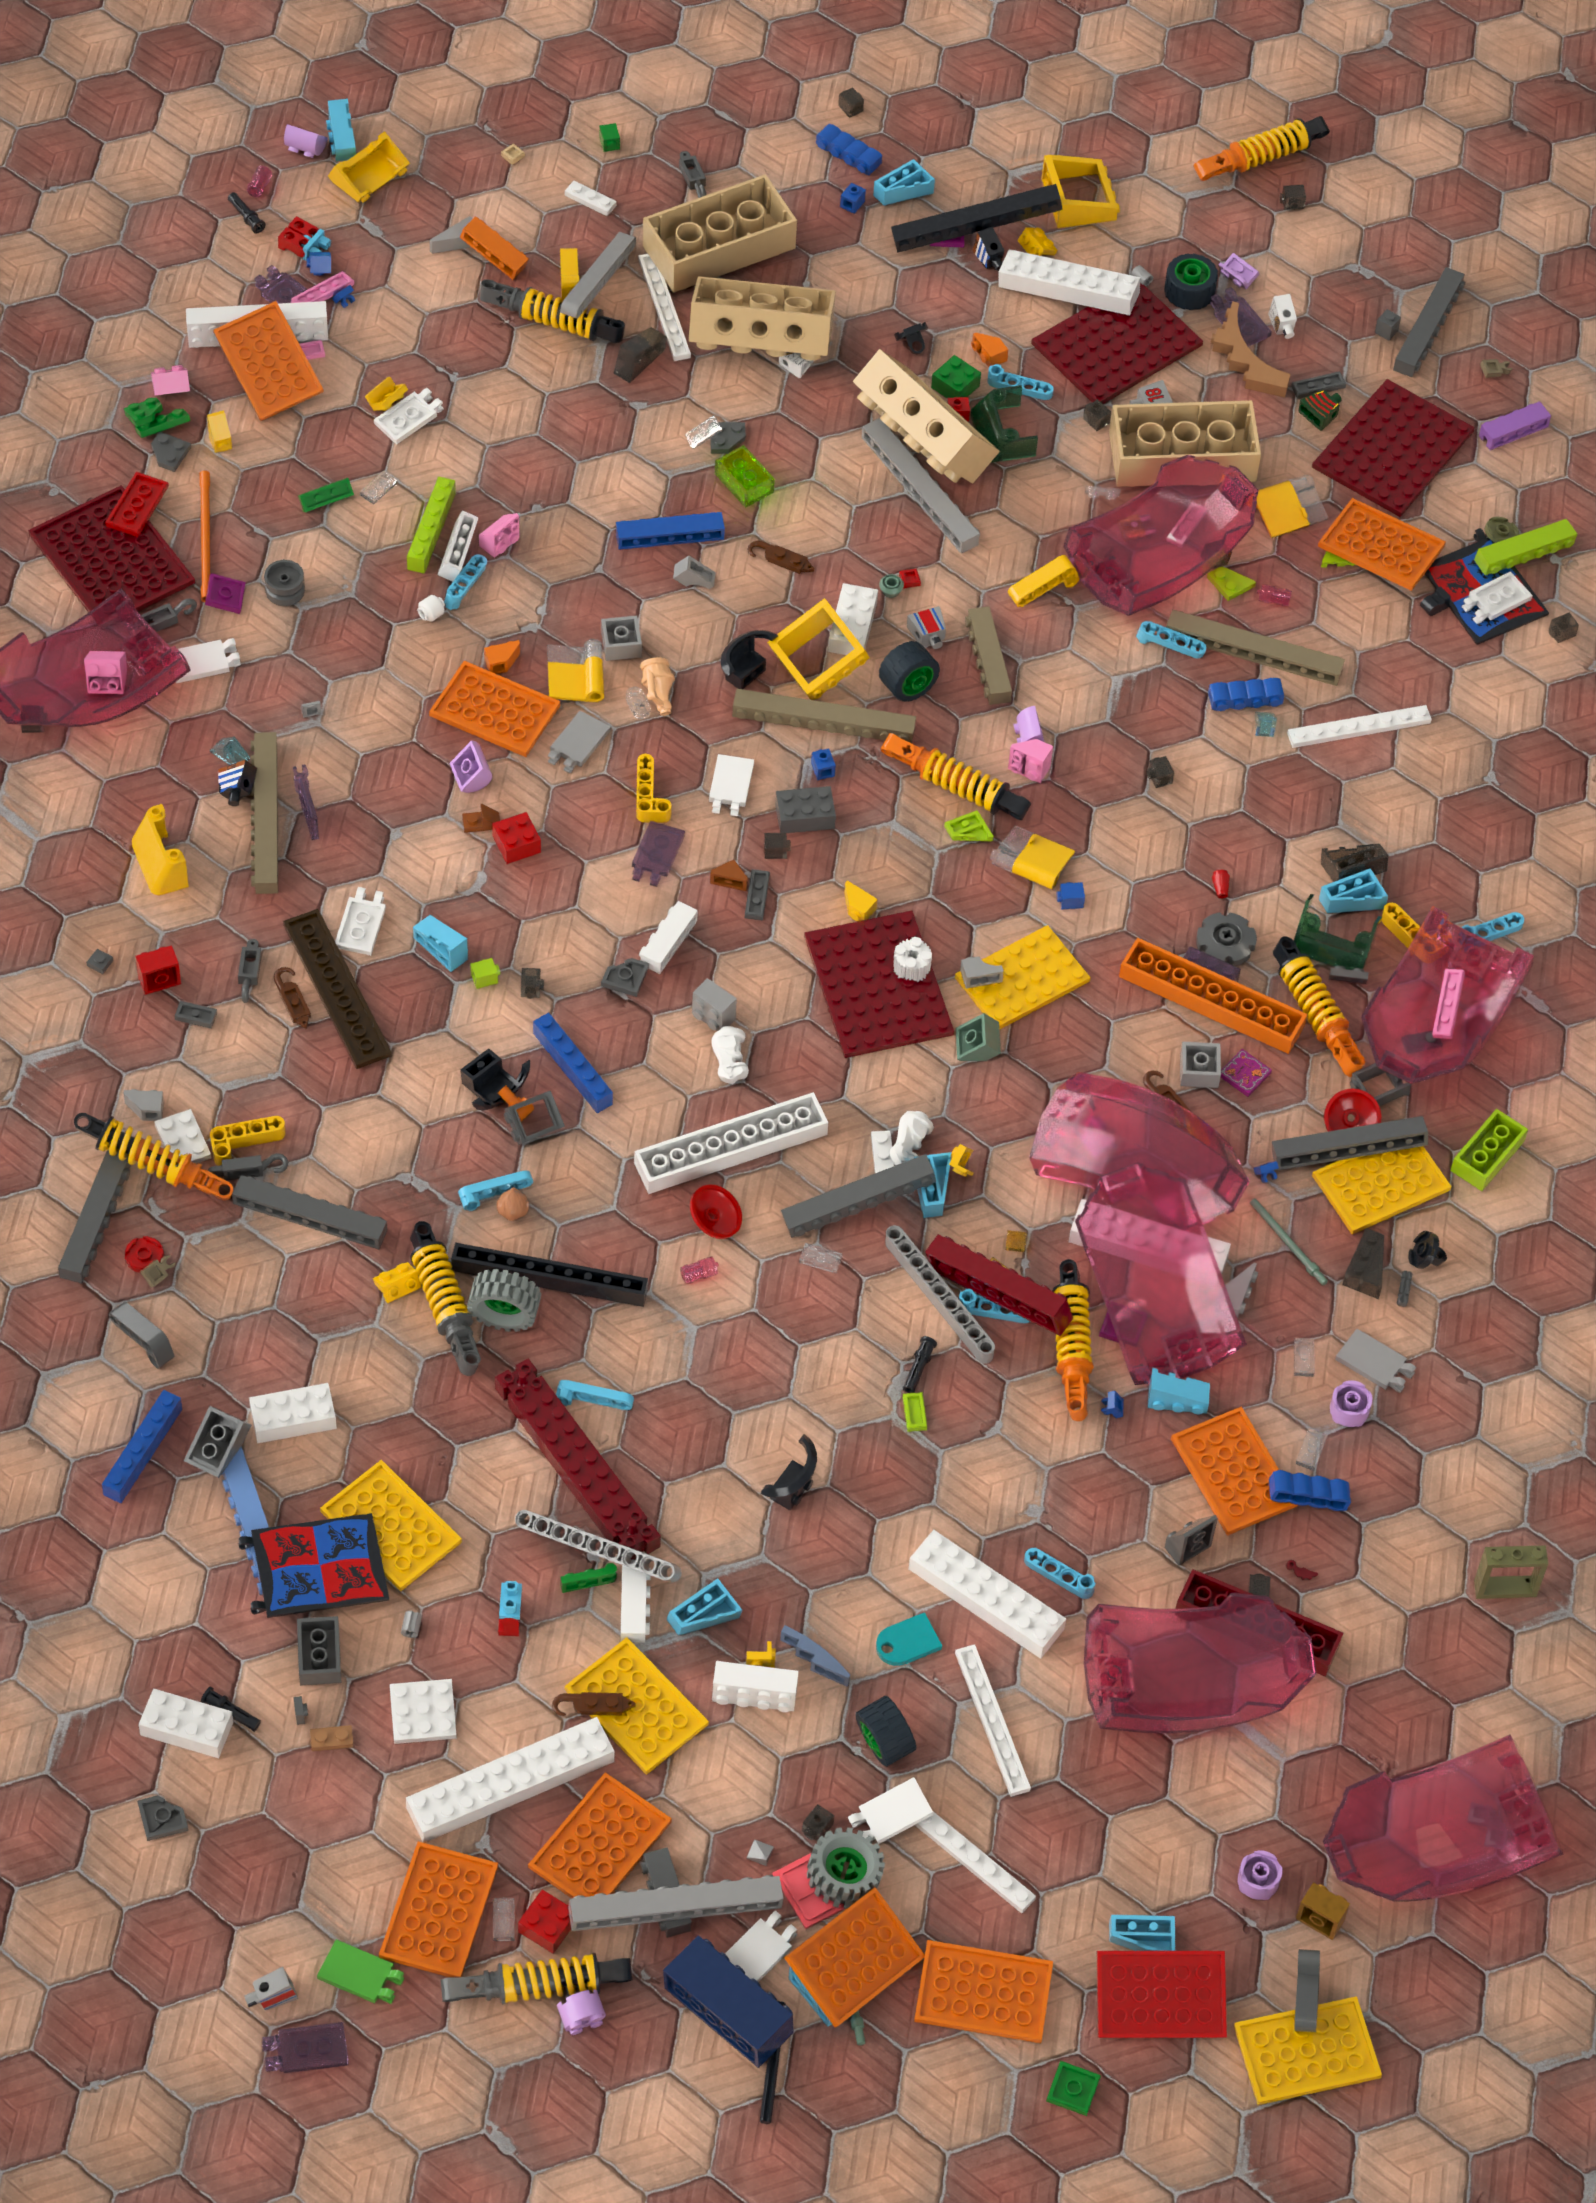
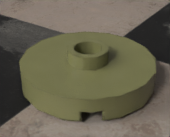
M1492 517L1487 521L1484 529L1488 538L1497 543L1520 535L1517 526L1513 522H1507L1508 519L1504 517Z

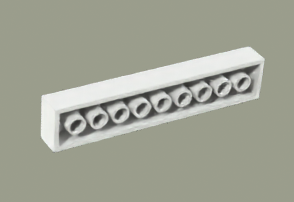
M813 1092L637 1150L634 1153V1164L648 1194L826 1136L828 1134V1121Z
M595 1717L406 1797V1808L422 1842L425 1843L614 1762L615 1751L598 1718Z

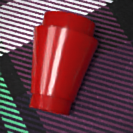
M1216 870L1211 878L1217 897L1220 899L1227 898L1230 875L1227 870Z

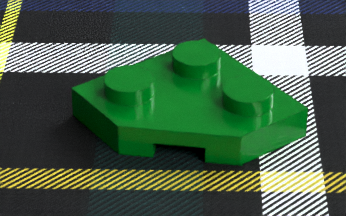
M156 397L147 398L144 402L133 403L123 408L125 415L135 427L153 422L155 414L163 411L162 403Z

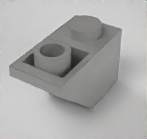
M124 1090L125 1104L142 1121L162 1119L164 1106L163 1091Z

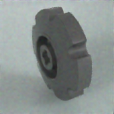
M1215 913L1205 918L1202 922V928H1198L1196 936L1197 948L1199 951H1204V958L1213 964L1224 966L1225 963H1230L1232 966H1237L1246 962L1251 956V951H1255L1257 942L1256 931L1254 928L1248 927L1249 921L1238 914L1229 913L1227 916H1224L1221 913Z

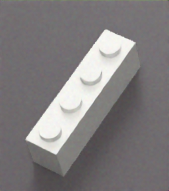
M462 510L454 524L437 575L452 582L459 575L478 517Z
M680 901L674 907L672 906L668 911L666 919L660 922L657 932L652 933L647 946L642 947L639 953L640 961L649 963L650 970L661 974L696 924L698 910Z
M622 1565L621 1641L627 1637L631 1642L645 1643V1635L650 1634V1623H646V1617H650V1604H646V1598H650V1586H646V1580H651V1575Z

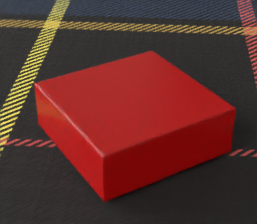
M917 568L899 571V577L904 583L903 589L921 586Z

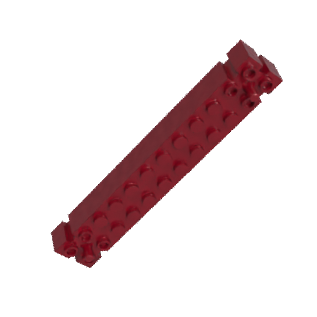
M528 1358L515 1365V1371L512 1373L506 1370L495 1377L496 1391L503 1400L508 1398L510 1410L604 1537L646 1554H650L660 1548L661 1535L653 1524L647 1526V1516L542 1375L537 1377V1369ZM635 1554L631 1557V1560H636Z

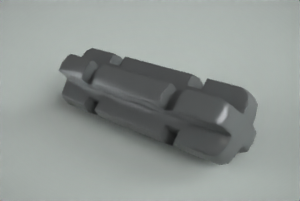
M1410 1271L1402 1272L1397 1299L1398 1306H1407L1413 1275Z

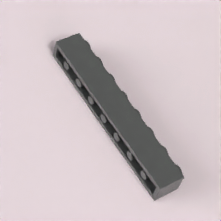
M1448 267L1444 269L1398 353L1393 371L1409 377H1413L1415 372H1419L1422 365L1421 361L1427 357L1428 348H1432L1434 337H1438L1441 330L1440 326H1444L1447 319L1446 315L1452 311L1453 302H1457L1459 291L1464 289L1466 283L1463 281L1464 273Z
M1423 1116L1272 1141V1156L1274 1161L1278 1163V1171L1427 1146L1428 1130Z
M109 1150L106 1151L59 1264L60 1278L83 1283L84 1278L88 1277L91 1268L90 1263L97 1256V1246L102 1244L104 1229L109 1227L111 1212H115L117 1207L116 1200L123 1193V1183L129 1178L131 1165L128 1163V1157L121 1161L119 1160V1153L111 1156Z
M924 1154L782 1209L781 1212L791 1238L799 1237L813 1229H820L831 1222H838L849 1215H856L867 1208H874L885 1201H892L898 1196L910 1194L922 1187H928L936 1182V1178L928 1157Z
M241 1175L232 1193L233 1204L378 1250L388 1231L387 1221L381 1217H373L362 1211H354L343 1205L329 1203L324 1199L319 1200L305 1193L300 1194L289 1188H281L270 1182L256 1180L251 1176Z

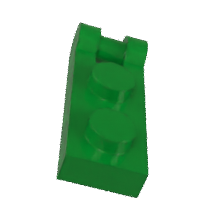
M608 1563L605 1568L587 1569L581 1573L565 1574L560 1577L562 1593L613 1583L617 1579V1567L613 1563Z

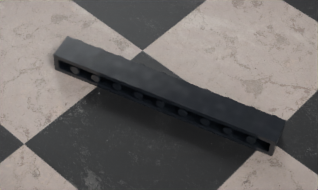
M1053 184L891 227L897 253L973 234L990 227L995 228L1063 209L1057 185Z
M456 1242L451 1257V1270L454 1272L477 1276L478 1273H484L485 1270L490 1272L493 1269H498L499 1272L508 1270L510 1274L516 1272L519 1273L521 1278L523 1276L527 1277L528 1282L533 1281L535 1283V1287L644 1307L648 1292V1278Z

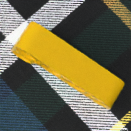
M560 248L562 302L579 282L577 248Z
M1061 555L1012 585L1008 590V594L1017 607H1023L1062 582L1067 588L1076 585L1079 581V576L1068 557Z
M642 754L637 759L636 817L644 823H666L671 819V802L667 799L653 798L654 759L650 754Z
M1392 902L1384 906L1381 918L1382 923L1421 962L1430 964L1448 952L1452 939L1448 931L1440 930L1429 936L1399 905Z
M271 1116L214 1127L210 1131V1141L215 1164L220 1166L222 1165V1160L232 1159L231 1149L282 1140L286 1135L284 1119L280 1116Z

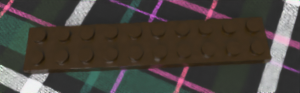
M315 909L283 921V926L355 1068L359 1069L391 1057L392 1052L320 911Z

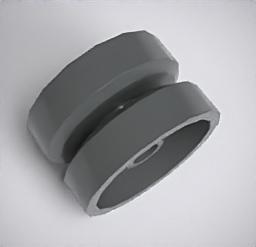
M283 559L271 563L266 568L264 574L265 592L267 598L272 603L278 606H290L303 598L305 593L304 572L298 563Z

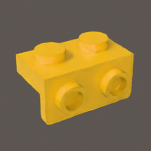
M1026 227L1018 238V242L1029 254L1055 256L1058 251L1054 243L1038 227Z
M387 377L371 390L365 398L373 411H386L392 407L394 401L404 397V393L408 388L405 384L395 385L392 378Z
M961 1144L958 1147L956 1146L951 1153L953 1158L949 1165L954 1167L952 1171L965 1177L967 1174L973 1176L974 1172L965 1168L974 1150Z
M408 1262L399 1264L396 1268L382 1272L379 1276L373 1278L374 1284L383 1293L387 1303L422 1287L417 1271Z
M767 1641V1652L747 1651L746 1665L775 1668L776 1648H772V1641Z

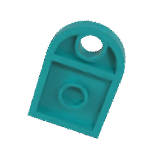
M925 1612L883 1629L876 1641V1652L879 1658L892 1666L905 1665L942 1650V1644ZM890 1646L893 1651L885 1653L882 1651V1647Z

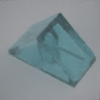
M1255 712V736L1274 737L1277 721L1274 713Z
M235 737L222 738L210 749L212 754L229 765L243 760H250V756Z

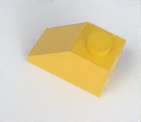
M224 410L208 414L209 439L214 452L218 453L232 449L231 435Z
M848 880L845 882L844 895L848 915L855 921L869 919L877 910V898Z

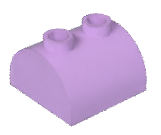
M287 124L284 143L286 146H289L288 150L296 153L299 150L304 151V155L311 158L314 155L319 156L323 152L328 140L327 137Z
M1035 706L1025 708L1017 715V723L1013 724L1015 733L1020 734V738H1017V743L1034 739L1044 742Z
M471 740L449 763L461 792L470 793L481 790L492 779V773L481 746L476 741Z

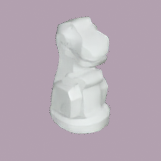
M733 1026L721 1028L712 1037V1048L720 1064L718 1076L721 1081L729 1084H734L737 1080L746 1078L749 1071L746 1063L740 1062L743 1060V1055L740 1051L741 1043L745 1041V1032Z
M907 1111L900 1118L897 1141L890 1149V1157L895 1165L917 1157L918 1155L912 1152V1150H919L925 1135H929L933 1131V1123L925 1113L921 1111Z

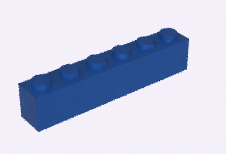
M722 512L616 522V538L619 550L724 540L725 534Z
M548 1012L534 1020L533 1034L594 1111L599 1113L613 1105L612 1090Z
M165 1390L162 1391L103 1481L102 1489L104 1496L118 1503L123 1502L183 1410L181 1397Z

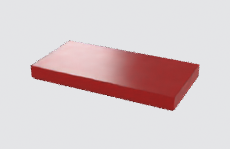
M136 472L106 520V527L139 537L168 489L169 483Z

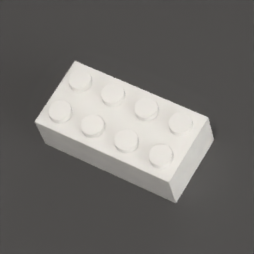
M843 583L836 613L866 650L877 606L878 589ZM833 622L829 636L828 652L847 655L854 650V647Z
M328 1383L249 1397L257 1444L337 1429L336 1416Z
M716 1661L712 1701L721 1705L729 1703L737 1704L740 1707H758L762 1710L770 1708L778 1709L781 1712L794 1711L798 1671Z
M153 1688L139 1722V1730L141 1736L219 1758L233 1725L232 1711Z

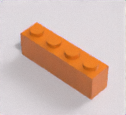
M475 216L462 230L460 238L512 280L526 267L529 258Z

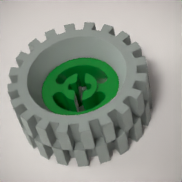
M493 1269L492 1272L485 1270L484 1273L480 1272L474 1278L467 1309L471 1312L472 1317H477L476 1320L478 1322H485V1325L488 1327L492 1325L497 1330L504 1328L508 1332L511 1329H514L515 1332L520 1331V1329L527 1330L528 1326L532 1327L535 1322L541 1292L539 1287H535L533 1281L528 1282V1278L525 1276L519 1277V1273L514 1272L510 1274L508 1270L499 1272L498 1269Z
M836 1828L834 1834L830 1830L826 1832L825 1837L821 1836L817 1844L814 1845L807 1865V1878H810L809 1886L810 1888L816 1887L814 1894L817 1897L822 1894L824 1896L823 1902L828 1904L829 1900L834 1902L833 1906L837 1908L840 1903L844 1904V1908H848L851 1906V1903H855L874 1887L877 1889L885 1868L883 1852L878 1853L880 1849L878 1843L872 1845L873 1838L868 1835L867 1838L862 1837L864 1832L858 1830L857 1834L852 1833L853 1828H847L846 1832H842V1828ZM845 1862H849L846 1875L844 1879H841L840 1876L842 1874Z

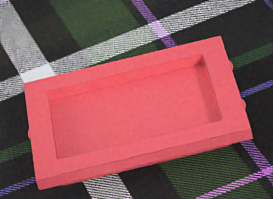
M811 1853L772 1873L773 1877L780 1876L782 1892L805 1930L846 1909L842 1903L837 1908L833 1906L834 1902L829 1900L828 1904L823 1902L824 1896L822 1894L819 1897L814 1894L816 1887L810 1888V1878H807V1865Z

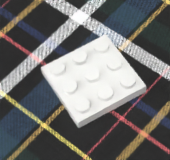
M452 1679L390 1684L394 1744L457 1739Z

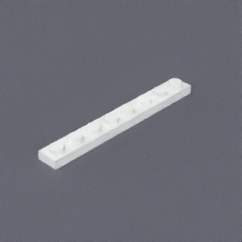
M649 254L638 255L639 263L673 360L678 361L691 358V353L664 277L651 260Z
M1423 705L1288 729L1287 735L1292 748L1430 724L1432 719L1427 706Z
M975 1644L955 1650V1655L1010 1797L1029 1792L1031 1789Z
M934 1811V1815L915 1825L1020 1913H1023L1036 1899V1895Z

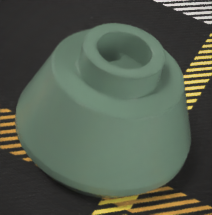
M890 574L880 580L879 586L886 597L894 598L903 590L904 583L900 577Z

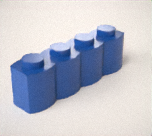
M828 124L816 136V144L820 149L830 151L834 157L843 159L847 165L856 167L861 173L870 175L882 164V154L879 151L868 147L864 142L855 139L850 134L842 132L833 124Z
M1280 678L1252 679L1245 682H1217L1210 684L1208 690L1211 708L1215 711H1225L1229 708L1237 710L1245 707L1260 708L1264 705L1276 707L1283 704L1284 692Z
M1284 1470L1273 1471L1269 1478L1270 1499L1276 1502H1290L1295 1505H1309L1315 1508H1328L1334 1511H1346L1351 1503L1349 1483L1341 1479L1329 1480L1322 1476L1310 1477L1303 1473L1291 1474Z

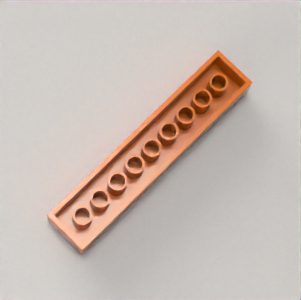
M1138 937L1121 963L1120 978L1287 1054L1290 1053L1305 1027L1306 1013Z

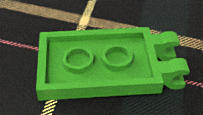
M337 1939L317 1974V1979L372 2003H375L379 1998L389 2004H392L395 1995H393V1990L383 1988L386 1981L389 1980L401 1986L405 1978L403 1977V1972L393 1970V1963Z

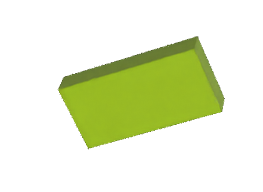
M923 1392L903 1394L907 1432L927 1430Z

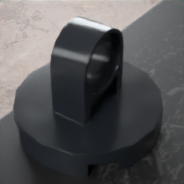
M919 323L903 329L904 332L895 333L896 341L905 339L911 353L916 355L922 353L925 349V343L921 333L928 329L927 323ZM913 342H920L922 345L921 350L915 351L912 348Z
M1423 1231L1418 1234L1413 1241L1416 1244L1413 1250H1409L1408 1255L1410 1264L1418 1269H1424L1430 1264L1440 1266L1447 1260L1445 1251L1439 1247V1237L1429 1231Z

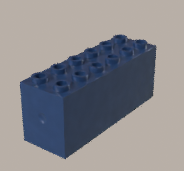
M698 1935L663 1969L664 1988L757 2068H760L794 2033L793 2012L791 2009L777 2002L776 1997L771 1992L764 1991L757 1980L746 1976L745 1971L739 1965H733L728 1956L714 1949L713 1944L708 1939H702Z

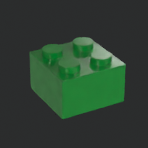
M953 355L932 374L931 388L945 398L968 397L980 387L981 372L956 355Z

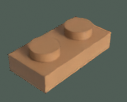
M352 1725L310 1729L312 1751L353 1748Z

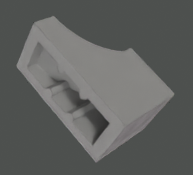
M687 556L675 564L673 579L686 587L689 585H699L711 589L714 587L716 572L691 556Z
M980 956L961 960L960 971L966 989L1003 981L1004 970L1002 965L987 964L980 959Z

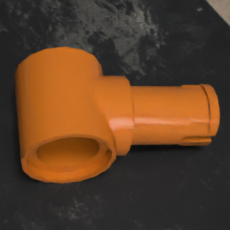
M507 1085L498 1092L509 1105L508 1107L527 1100L524 1097H517ZM532 1103L516 1109L521 1122L534 1111Z

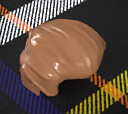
M515 1187L502 1193L497 1200L498 1213L509 1221L523 1217L529 1210V1201L526 1195Z

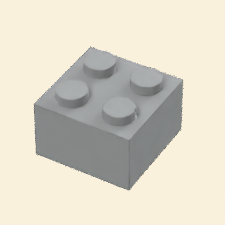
M637 616L601 619V635L606 661L642 657V642Z
M707 978L693 992L692 1014L696 1019L708 1024L712 1030L719 1031L725 1026H730L736 1020L737 998Z
M1182 1042L1180 1052V1086L1218 1088L1221 1077L1220 1044Z

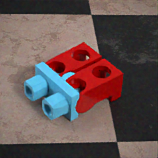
M298 216L278 236L279 249L283 251L288 249L297 256L303 257L305 261L306 257H309V252H322L319 249L320 247L328 250L331 246V240L325 237L324 230L318 229Z
M506 1581L501 1584L498 1636H519L522 1584L516 1581Z

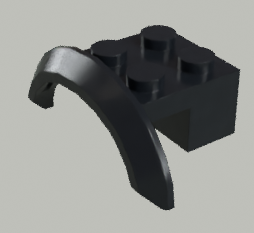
M754 630L733 639L721 654L720 663L725 674V680L738 689H744L766 671V658L755 651V638H765L773 641L778 635L771 631Z
M488 1048L460 1069L462 1084L478 1097L472 1102L473 1107L484 1111L503 1104L505 1101L498 1092L507 1085L515 1094L528 1077L530 1060L522 1064L521 1072L518 1078L515 1079L503 1069L502 1059Z
M805 1434L800 1438L799 1443L805 1448L807 1454L806 1464L802 1466L792 1460L775 1484L765 1485L760 1493L770 1497L771 1500L788 1510H791L794 1505L797 1506L800 1503L804 1491H808L813 1484L812 1476L817 1464V1451L811 1439Z

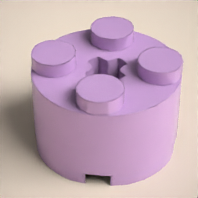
M1345 1381L1340 1386H1337L1330 1403V1413L1333 1421L1347 1427L1362 1426L1369 1416L1372 1394L1365 1388L1364 1384L1358 1381Z
M1262 1850L1254 1851V1853L1245 1856L1241 1862L1237 1878L1239 1890L1252 1899H1270L1279 1887L1282 1867L1273 1854Z
M589 1990L578 1992L567 1997V2002L563 2005L561 2001L557 2004L566 2031H570L571 2035L581 2033L583 2031L582 2028L591 2026V2028L601 2026L603 2024L602 2019L606 2016L597 1990H593V1994H590Z

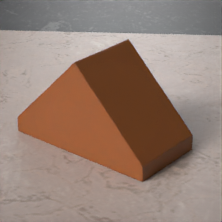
M734 859L711 870L710 884L747 891L748 878Z

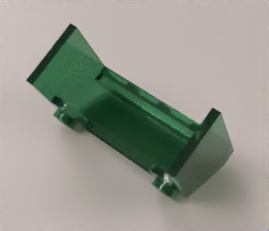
M1022 385L993 389L971 409V419L974 428L1000 451L991 462L1036 456L1038 436L1020 438L1017 430L1013 428L1003 429L997 410L1020 406Z
M1310 894L1306 899L1294 937L1295 945L1300 953L1308 954L1311 959L1334 967L1343 966L1346 970L1363 969L1372 949L1382 917H1377L1371 932H1359L1355 941L1352 942L1319 931L1321 925L1319 916L1309 912L1314 898V894Z

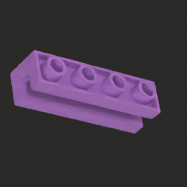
M1540 401L1529 404L1527 407L1515 410L1505 416L1502 415L1490 422H1485L1481 425L1479 437L1482 441L1487 439L1486 446L1489 450H1493L1547 428L1551 415Z

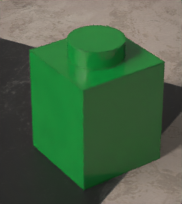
M616 123L600 125L599 138L603 152L620 150V136Z

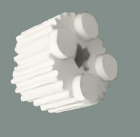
M913 937L910 940L906 939V941H902V943L896 946L893 967L898 978L905 977L906 980L909 978V980L913 979L917 982L926 978L932 961V952L926 943L924 944V941L918 937Z

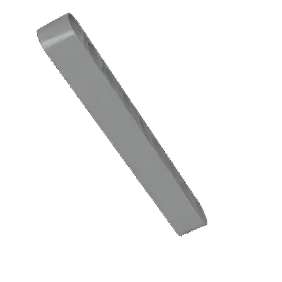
M622 232L615 236L563 300L560 309L562 314L577 319L633 251L636 237Z
M896 1225L887 1228L885 1245L976 1359L981 1363H990L994 1358L995 1344L903 1229Z
M521 1510L515 1516V1522L520 1528L668 1582H677L681 1577V1568L663 1559L528 1510ZM529 1515L530 1521L528 1524H525V1518ZM547 1522V1529L543 1531L542 1525ZM564 1528L565 1534L561 1538L560 1531ZM582 1535L583 1541L578 1544V1537ZM598 1541H600L601 1546L599 1550L596 1551L595 1545ZM615 1548H618V1555L614 1557L613 1551ZM635 1554L636 1561L632 1564L631 1557ZM654 1561V1568L649 1570L650 1562ZM671 1567L672 1574L668 1577L667 1570Z

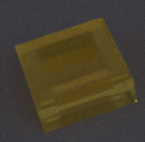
M1007 1230L1005 1250L1025 1252L1027 1232Z

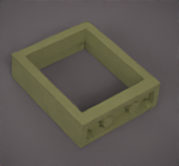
M1546 1545L1485 1547L1474 1579L1476 1599L1537 1597L1548 1566ZM1534 1567L1531 1576L1490 1577L1493 1568Z

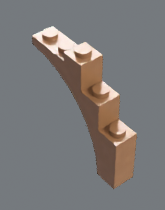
M1232 301L1231 308H1227L1225 318H1228L1227 322L1223 321L1222 328H1217L1216 334H1212L1210 343L1213 344L1212 351L1227 354L1229 370L1244 373L1245 389L1285 398L1291 374L1277 370L1264 363L1248 348L1238 326L1237 314L1239 303Z

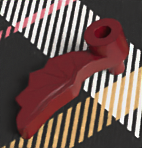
M1289 1560L1286 1563V1568L1293 1570L1295 1575L1302 1580H1311L1312 1577L1318 1575V1573L1309 1571L1304 1567L1299 1568L1294 1560Z

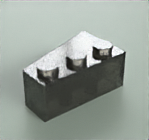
M650 327L621 344L614 374L631 383L664 352L667 336Z
M1381 844L1357 845L1356 848L1352 849L1339 847V850L1322 848L1321 865L1333 882L1370 868L1374 875L1386 872L1389 855Z
M1368 1228L1365 1229L1346 1270L1342 1284L1378 1300L1382 1289L1383 1234Z

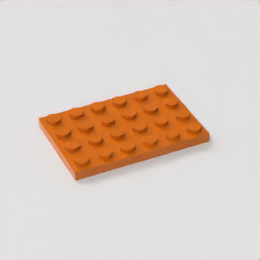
M276 301L213 330L260 421L324 392Z
M1352 498L1320 539L1318 547L1412 591L1443 550L1446 541Z
M463 661L429 711V716L527 757L559 709L560 701L467 661Z
M1242 1406L1171 1435V1441L1212 1511L1217 1516L1227 1536L1298 1506L1290 1502L1282 1503L1270 1499L1269 1478L1273 1471L1279 1469Z
M605 1772L530 1861L528 1868L571 1899L579 1895L590 1897L599 1893L613 1894L643 1858V1854L648 1852L671 1824L672 1818Z
M418 1841L383 1940L379 1958L446 1977H462L499 1863Z
M874 1887L784 1958L836 2028L921 1961L925 1954L876 1887Z
M927 1940L914 2022L1041 2043L1053 1961Z

